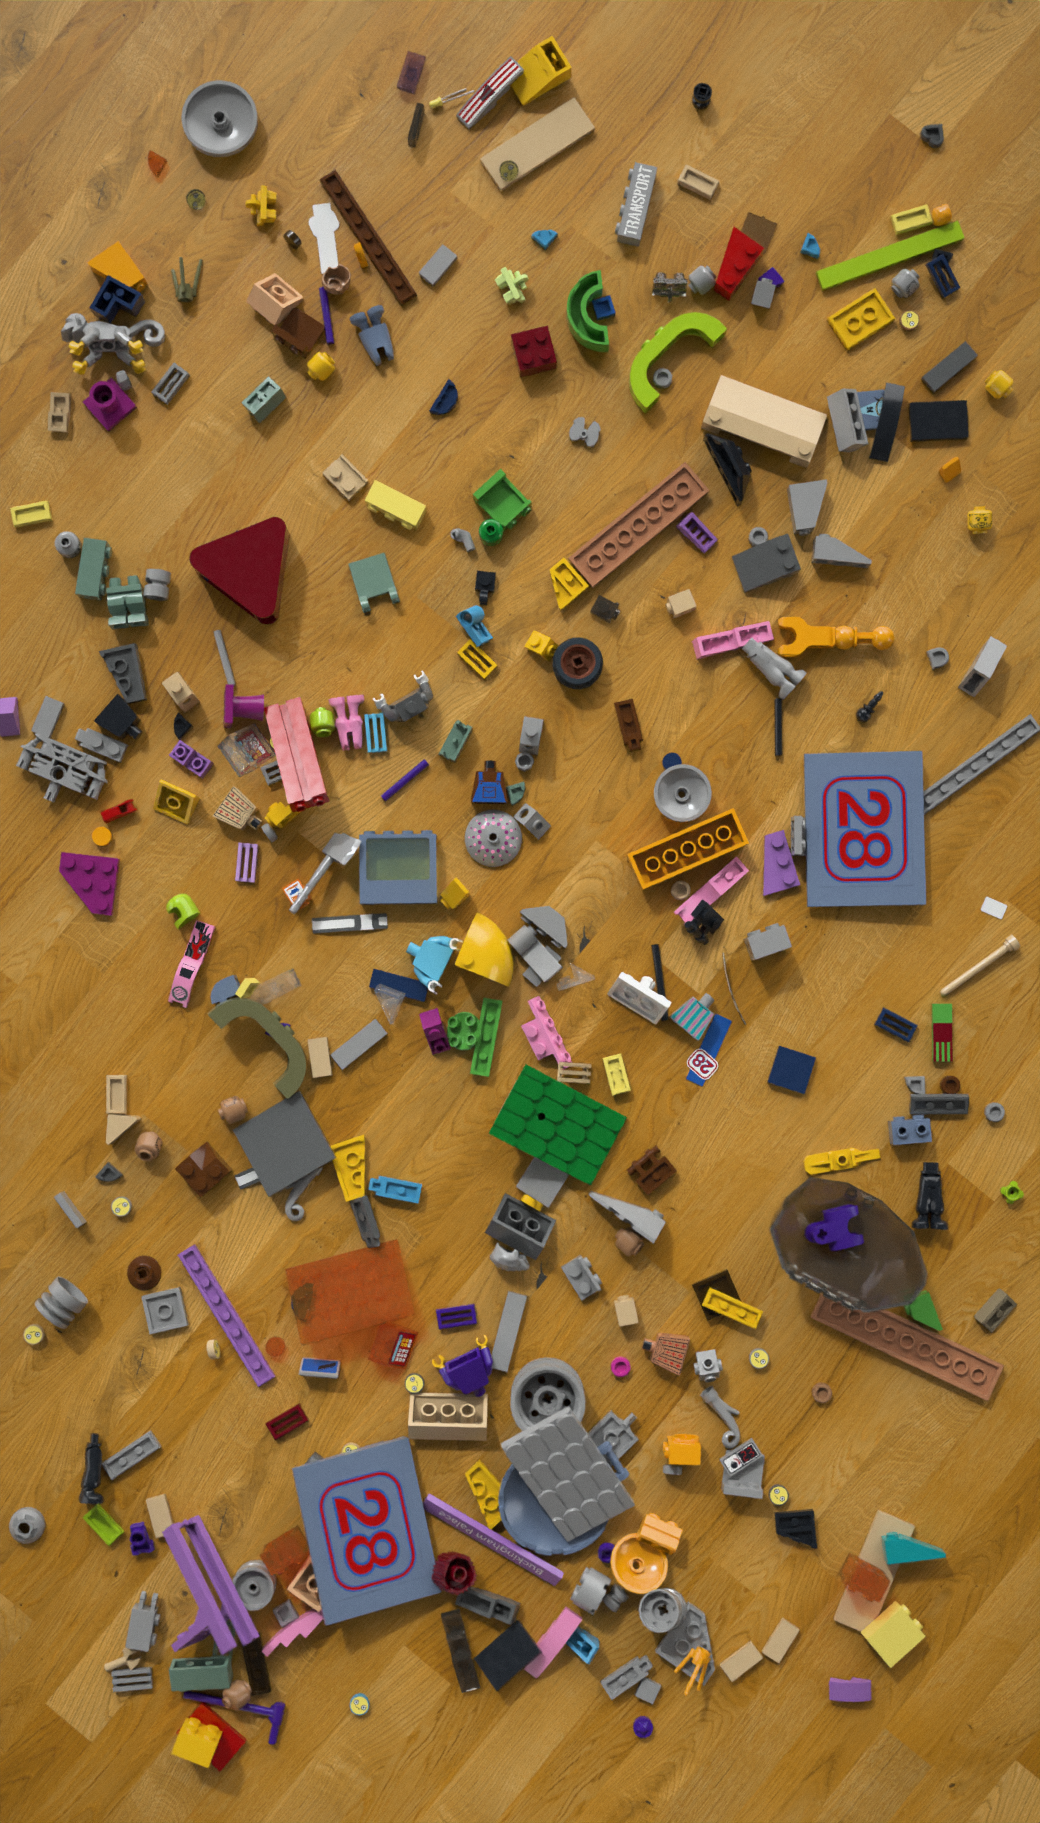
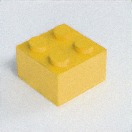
M186 1718L171 1754L208 1768L223 1731H220L214 1725L207 1726L202 1724L196 1718Z

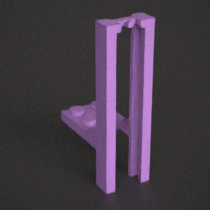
M200 1516L192 1517L188 1521L185 1519L182 1523L172 1524L162 1533L199 1607L195 1623L188 1627L189 1631L178 1635V1640L171 1645L174 1652L204 1640L211 1633L221 1654L224 1655L230 1652L237 1645L226 1624L229 1619L243 1646L259 1637ZM184 1527L222 1602L221 1610H219L180 1531Z

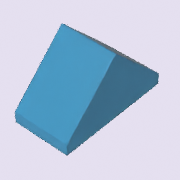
M577 1626L566 1642L587 1664L591 1663L600 1648L599 1639Z

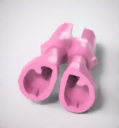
M364 695L346 697L349 707V720L345 713V697L329 699V705L334 707L337 712L338 718L335 721V727L338 730L342 750H350L349 735H353L354 748H362L363 721L358 715V706L364 702Z

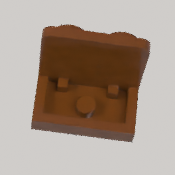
M293 308L281 327L275 325L271 332L275 342L281 346L285 345L296 356L300 355L306 359L323 334L325 327L300 309Z

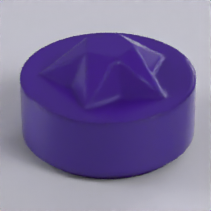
M603 1543L599 1546L598 1557L602 1562L610 1563L614 1544Z
M646 1716L637 1717L633 1723L634 1733L640 1738L650 1736L653 1731L652 1721Z

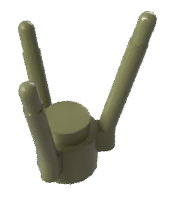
M182 257L179 258L181 284L178 285L175 270H171L178 301L191 302L193 297H196L202 259L199 260L192 288L190 284L185 283Z

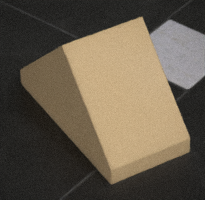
M109 1114L106 1143L108 1145L113 1144L141 1118L135 1115Z

